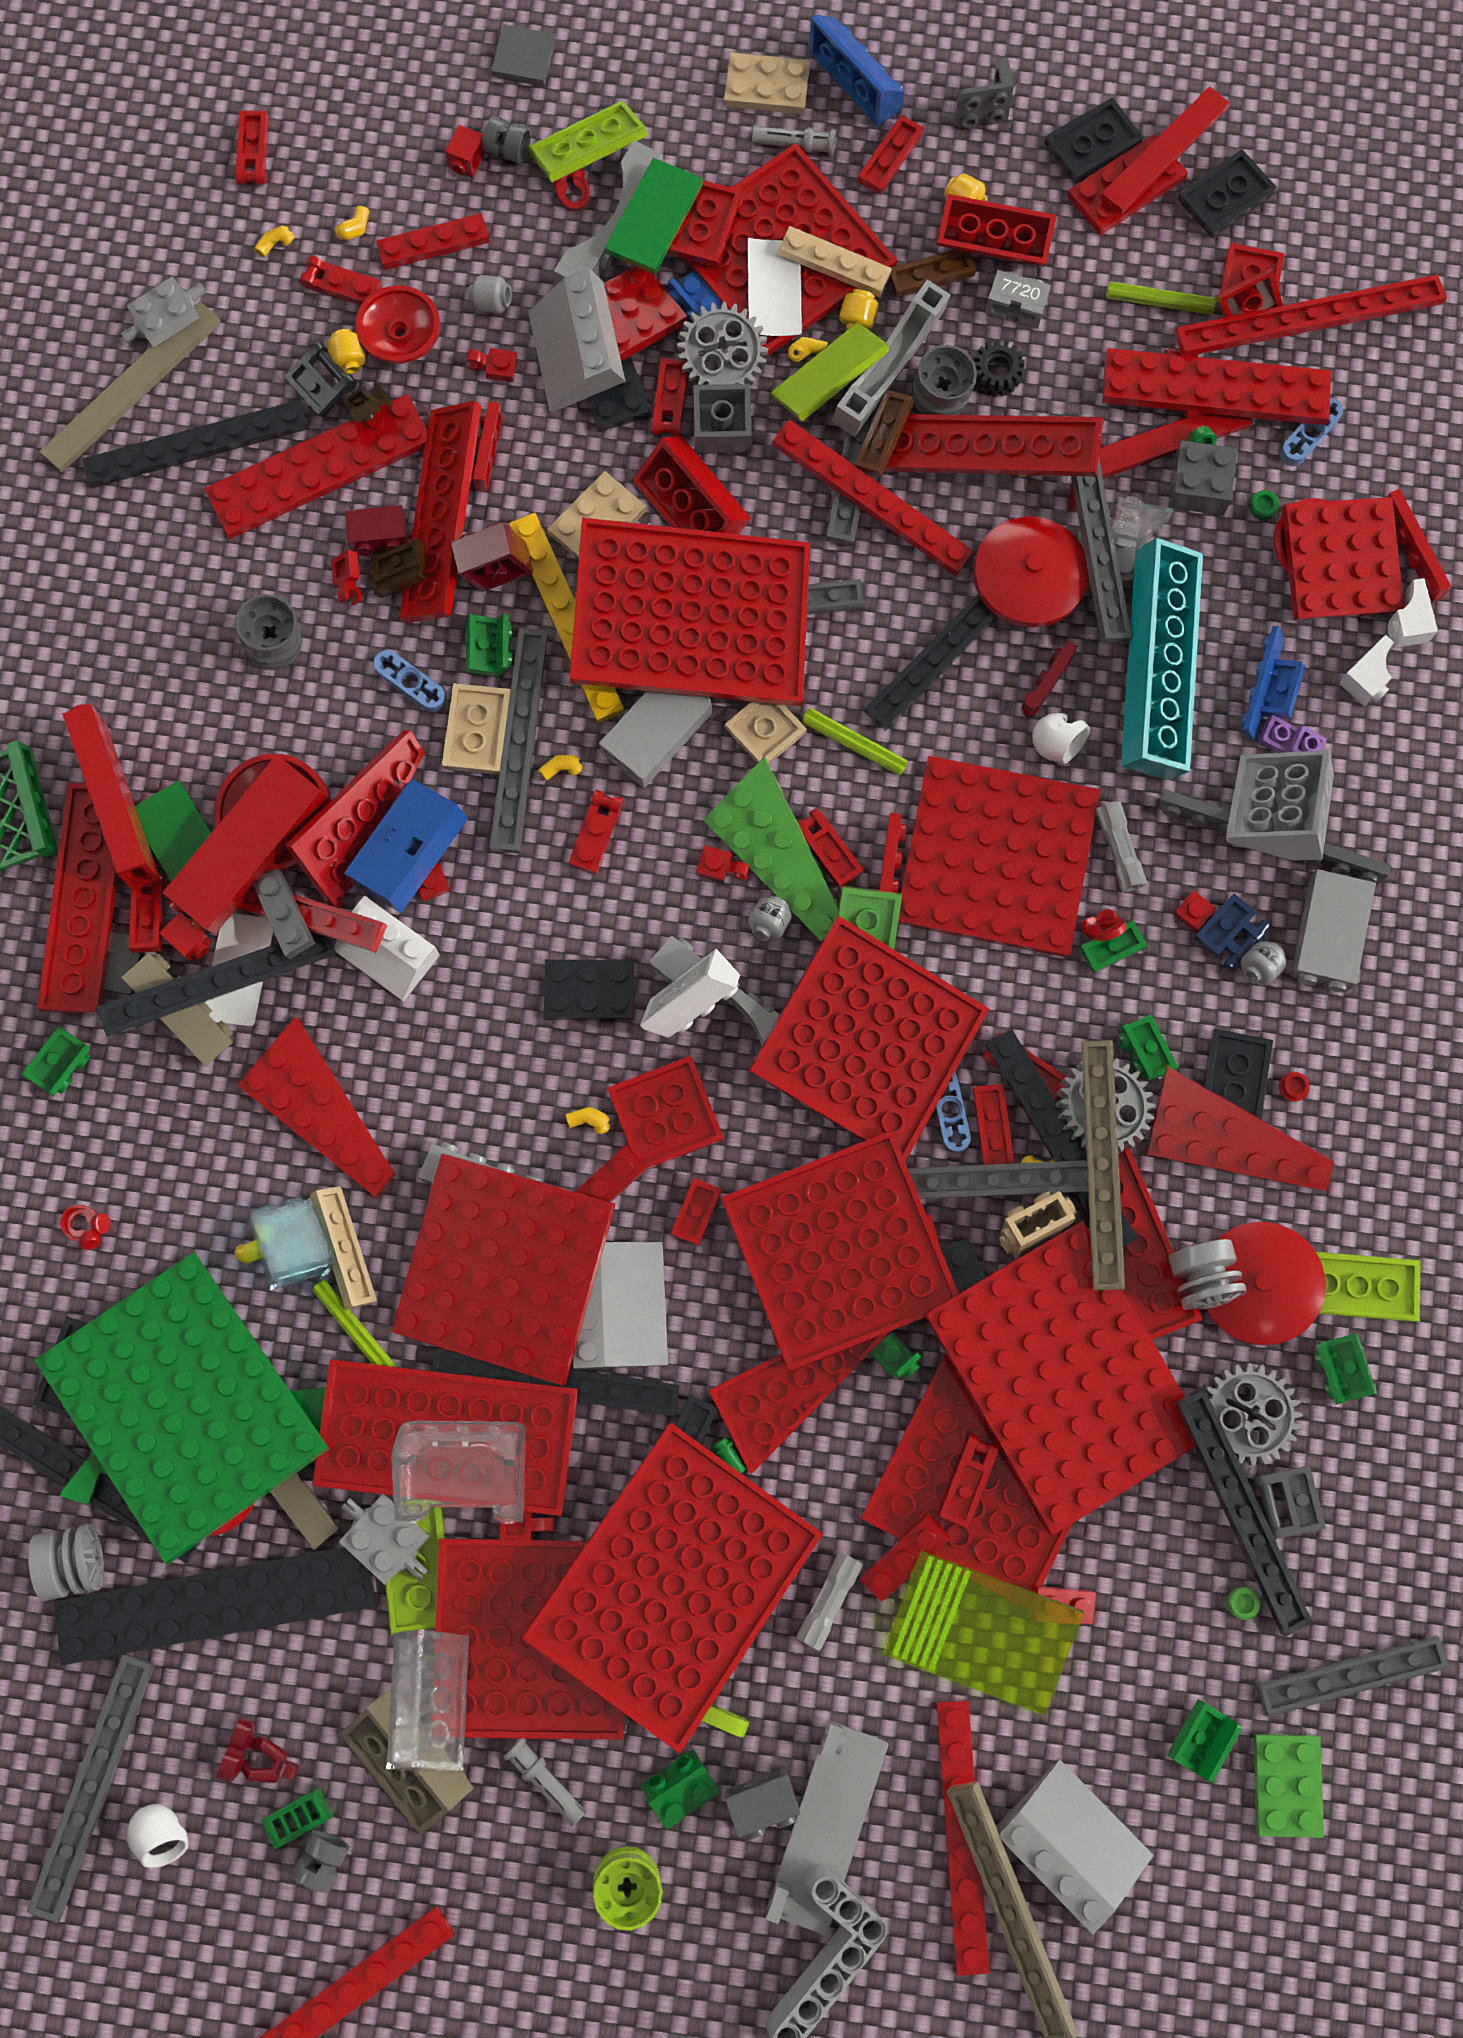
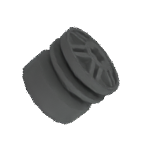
M951 345L935 346L924 354L919 362L910 392L914 400L913 406L919 414L960 415L963 412L977 377L975 362L970 355L961 348Z
M270 594L251 597L242 604L236 614L235 627L244 654L250 662L267 670L285 668L294 662L301 652L303 639L295 611L291 605L279 596Z

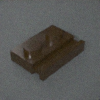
M377 382L373 383L374 388L370 390L363 388L340 399L344 409L355 422L371 420L375 417V413L380 411L379 406L384 403L388 406L392 405L388 394Z
M414 539L372 557L373 583L376 584V589L373 590L374 595L383 598L426 580V577L423 575V569H425L423 542Z

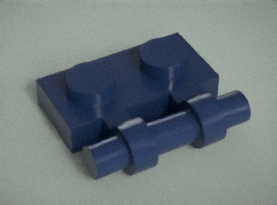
M1234 893L1197 933L1194 939L1215 957L1223 949L1227 951L1230 956L1226 959L1224 965L1232 971L1238 964H1241L1242 957L1254 944L1264 941L1266 938L1265 934L1271 926L1264 920H1261L1257 926L1252 924L1249 920L1257 912ZM1241 930L1247 937L1238 945L1232 939Z

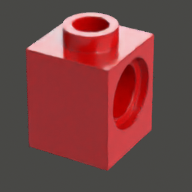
M458 125L445 150L448 168L457 174L474 177L486 153L482 149L483 134Z
M181 912L159 932L191 963L195 959L202 958L208 952L209 945L212 943Z

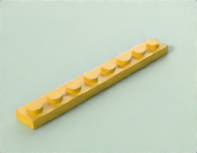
M532 513L510 522L509 525L527 543L534 572L531 575L571 662L575 599L536 513ZM580 684L597 723L624 713V708L614 687Z

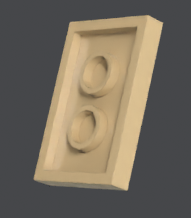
M730 52L724 107L805 114L810 60Z
M604 471L549 526L547 531L551 537L579 560L582 517L635 523L647 511V506Z
M453 683L442 761L443 769L500 774L511 689Z

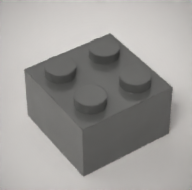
M750 384L693 385L695 452H751Z
M1181 441L1174 455L1168 508L1224 516L1232 501L1238 448Z
M786 1767L725 1789V1800L738 1838L746 1836L747 1840L757 1838L765 1834L764 1828L777 1824L778 1828L786 1827L796 1822L795 1816L801 1815Z

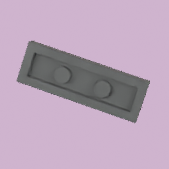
M275 869L254 882L255 891L284 956L291 959L313 946L315 942L283 872Z

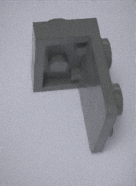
M1008 57L997 59L992 85L966 88L958 92L954 119L955 127L972 128L980 124H998L1008 120L1010 106L1013 103V89L1016 85L1014 68L1010 69Z

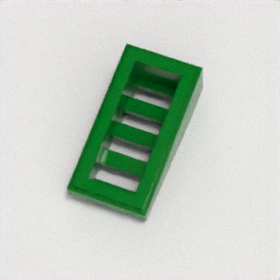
M318 1787L266 1816L261 1821L276 1850L330 1820L334 1815L321 1788ZM308 1801H311L318 1816L314 1820L306 1805ZM297 1807H300L307 1824L304 1826L295 1811ZM289 1813L297 1830L291 1831L284 1814ZM277 1818L286 1835L281 1839L272 1822Z

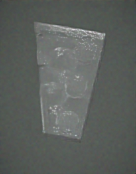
M1118 497L1111 543L1140 549L1152 538L1154 531L1158 532L1162 529L1164 522L1168 523L1171 520L1174 510L1143 503L1135 497Z

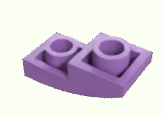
M1272 715L1267 718L1257 743L1278 753L1323 750L1327 738L1305 726L1296 728Z

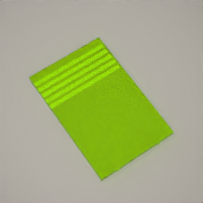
M920 1550L914 1569L910 1573V1580L894 1623L889 1630V1636L882 1655L1045 1716L1074 1639L1077 1637V1631L1084 1616V1611Z

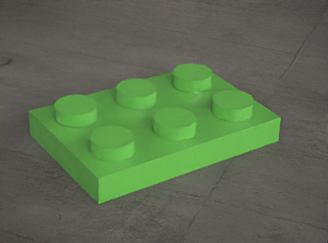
M842 886L838 916L894 949L902 894Z
M1253 1734L1256 1835L1259 1837L1324 1838L1320 1736Z

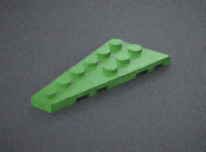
M763 757L703 820L744 863L749 864V868L778 898H781L788 904L789 909L822 942L833 921L838 916L839 907L822 876V872L810 851L811 849L792 810L789 808L782 789L774 777L767 758Z

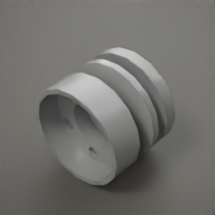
M1229 1239L1209 1241L1174 1252L1168 1257L1173 1277L1189 1278L1188 1282L1177 1289L1178 1294H1192L1181 1300L1183 1309H1209L1221 1306L1247 1292L1244 1283H1233L1242 1278L1241 1271L1225 1270V1268L1237 1261L1232 1241Z
M91 1524L81 1525L78 1529L76 1527L67 1528L63 1536L59 1531L33 1535L28 1550V1564L33 1589L41 1601L67 1597L70 1589L75 1595L82 1594L85 1590L87 1592L100 1590L104 1577L103 1553L98 1534Z

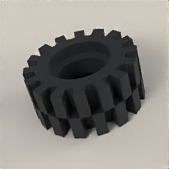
M995 340L994 346H992L991 342H987L985 348L981 346L978 354L976 353L974 359L977 370L976 387L978 389L984 387L983 393L986 395L990 390L993 391V397H997L998 392H1001V397L1006 396L1007 390L1011 394L1015 390V386L1018 387L1020 384L1025 361L1022 359L1023 354L1021 351L1016 353L1017 346L1013 344L1011 348L1008 347V341H1004V345H1000V340ZM991 362H1002L1008 366L1009 371L1005 375H994L988 370V365Z

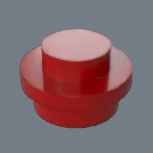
M1290 1072L1281 1078L1279 1091L1286 1100L1299 1102L1309 1094L1310 1084L1303 1074Z

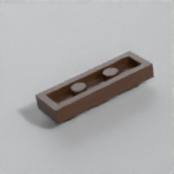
M955 249L892 267L889 279L896 298L919 292L927 279L937 286H942L975 276L976 268L970 252Z
M886 390L854 466L865 473L882 477L914 404L912 396Z

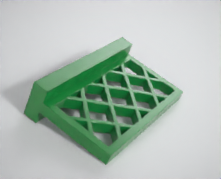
M18 740L8 743V748L0 751V762L9 758L11 764L5 776L0 774V778L3 779L0 785V801L10 805L3 820H0V840L7 827L17 832L10 847L0 843V847L7 850L2 862H0V871L41 856L49 858L58 855V848L32 748ZM10 783L16 785L18 791L12 803L2 798ZM17 809L23 812L25 818L19 829L9 825ZM26 836L30 839L33 850L20 854L16 850L22 838Z

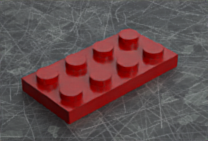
M1155 133L1068 190L1067 197L1100 236L1186 180L1188 172L1176 160L1122 215L1100 199L1102 192L1158 138Z

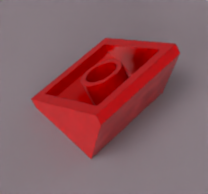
M1271 267L1214 296L1224 318L1283 306L1274 271Z

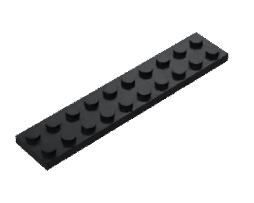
M345 1547L54 1601L61 1666L377 1606L373 1573Z

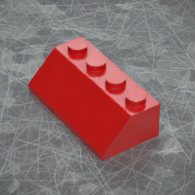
M948 194L936 246L1046 267L1057 215Z
M682 436L662 438L632 479L671 527L740 534L751 520L750 516Z

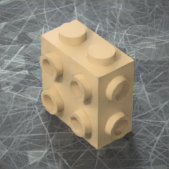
M1060 1191L1053 1195L1050 1192H1046L1034 1199V1205L1026 1209L1022 1205L1008 1212V1218L1004 1221L1000 1232L1001 1237H999L1007 1254L1012 1253L1013 1257L1017 1259L1071 1227L1075 1220L1074 1214H1076V1209L1068 1197L1064 1198Z

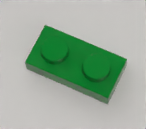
M1132 920L1126 923V930L1120 936L1106 941L1092 940L1082 945L1079 949L1092 973L1095 974L1144 950L1147 944Z

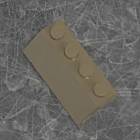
M393 1687L368 1706L340 1733L341 1737L419 1835L423 1834L448 1813L474 1788L468 1781L465 1773L458 1769L447 1755L444 1747L431 1737L423 1721L417 1718L407 1705L405 1699Z

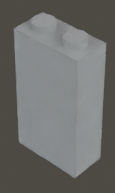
M646 691L599 742L600 753L642 788H645L711 716L710 697Z
M1319 869L1310 876L1290 977L1299 979L1298 982L1305 985H1316L1317 983L1327 985L1329 990L1335 992H1346V990H1350L1357 984L1376 883Z

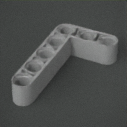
M816 1864L806 1871L803 1879L804 1886L815 1903L839 1922L841 1926L768 2016L765 2028L769 2038H807L882 1944L887 1935L886 1924L874 1907L824 1865ZM827 1880V1884L823 1889L816 1890L817 1885L821 1881ZM845 1901H851L846 1909L839 1910L841 1904ZM874 1921L869 1929L863 1930L867 1922ZM853 1947L850 1954L842 1956L844 1950ZM832 1974L828 1981L821 1982L825 1975ZM811 2001L806 2008L799 2009L803 2002ZM783 2028H789L784 2035L778 2036L779 2031Z

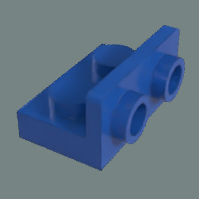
M695 270L678 282L673 277L668 280V293L688 316V322L692 323L690 319L692 312L700 317L701 306L709 312L711 303L714 302L717 309H721L722 302Z

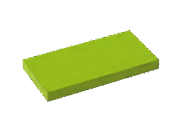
M620 101L529 145L528 151L552 183L632 144L634 140L638 141L648 136L645 125L624 101Z
M857 322L774 389L771 394L778 403L800 421H804L888 353L890 349L885 341Z
M1316 1252L1321 1260L1326 1279V1293L1319 1315L1420 1322L1421 1260Z
M425 1499L398 1503L395 1505L430 1537L419 1548L415 1557L428 1570L426 1575L415 1567V1570L423 1576L418 1581L405 1568L398 1572L386 1585L391 1635L435 1629L439 1539H445L441 1501Z

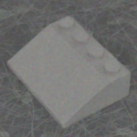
M589 267L563 278L528 311L548 407L552 413L626 382L603 281Z
M1330 750L1240 755L1226 841L1291 861L1321 860L1323 858L1334 780Z
M605 1242L573 1356L575 1370L668 1365L663 1242Z
M1060 1759L1051 1766L996 1826L1001 1840L1092 1934L1117 1909L1154 1856Z

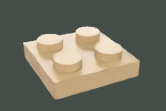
M762 702L749 703L725 724V729L757 763L765 757L770 764L806 734L807 731L785 705Z

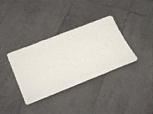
M748 238L749 319L754 316L757 317L754 327L763 326V331L760 335L788 336L802 334L801 264L778 255L779 247L783 240Z
M233 913L219 930L212 966L270 946L273 929L268 918ZM263 982L205 1002L212 1009L209 1015L215 1022L222 1020L228 1024L253 1026Z

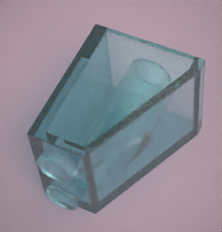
M295 1197L285 1201V1206L274 1209L272 1205H266L255 1209V1214L250 1215L249 1223L269 1291L329 1274L334 1264L311 1198L303 1200L302 1197Z

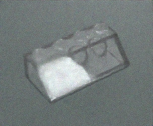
M420 1629L394 1633L387 1752L388 1770L463 1771L469 1636Z

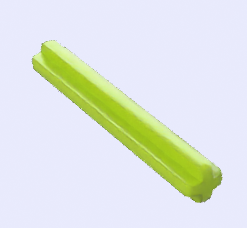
M1111 281L1106 291L1108 299L1210 315L1214 313L1216 308V299L1214 297Z
M809 708L805 713L803 723L897 775H901L905 771L908 764L906 759L812 708Z
M325 1280L316 1284L312 1289L314 1294L372 1364L397 1367L350 1309L345 1310L343 1300L331 1285Z

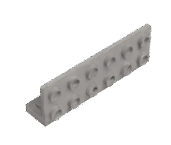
M828 1720L799 1807L801 1815L796 1816V1822L794 1823L765 1910L766 1920L779 1924L780 1919H783L822 1935L828 1933L833 1917L812 1899L804 1886V1874L813 1865H824L843 1882L845 1881L887 1752V1741ZM827 1880L821 1881L817 1885L816 1890L823 1889L827 1884Z

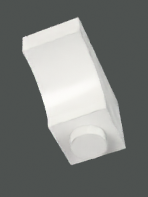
M1425 578L1416 579L1410 583L1404 591V609L1397 610L1388 622V634L1391 639L1393 638L1395 648L1428 643L1438 632Z
M1387 635L1339 683L1364 707L1372 699L1378 702L1389 690L1386 684L1391 680L1392 676L1388 674L1386 668V657L1394 642Z

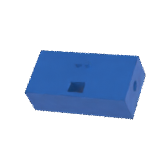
M411 779L344 874L357 888L402 913L468 818L456 803Z

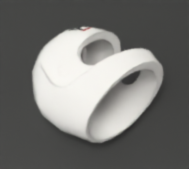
M1063 713L1048 714L1036 723L1032 734L1033 744L1036 751L1042 757L1065 764L1072 760L1081 750L1090 734V727L1082 720L1072 724L1067 723L1068 716Z
M162 1804L144 1806L133 1815L129 1822L126 1833L127 1843L130 1850L144 1867L157 1868L165 1866L180 1858L188 1849L189 1844L186 1830L179 1825L175 1813ZM179 1840L174 1848L158 1855L148 1853L163 1843Z

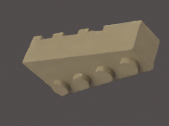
M148 953L121 977L135 993L175 980L168 971L171 966L159 953L156 956ZM205 1002L160 1018L205 1067L233 1043V1040L230 1038L233 1032L222 1020L216 1023L209 1014L212 1012V1009Z

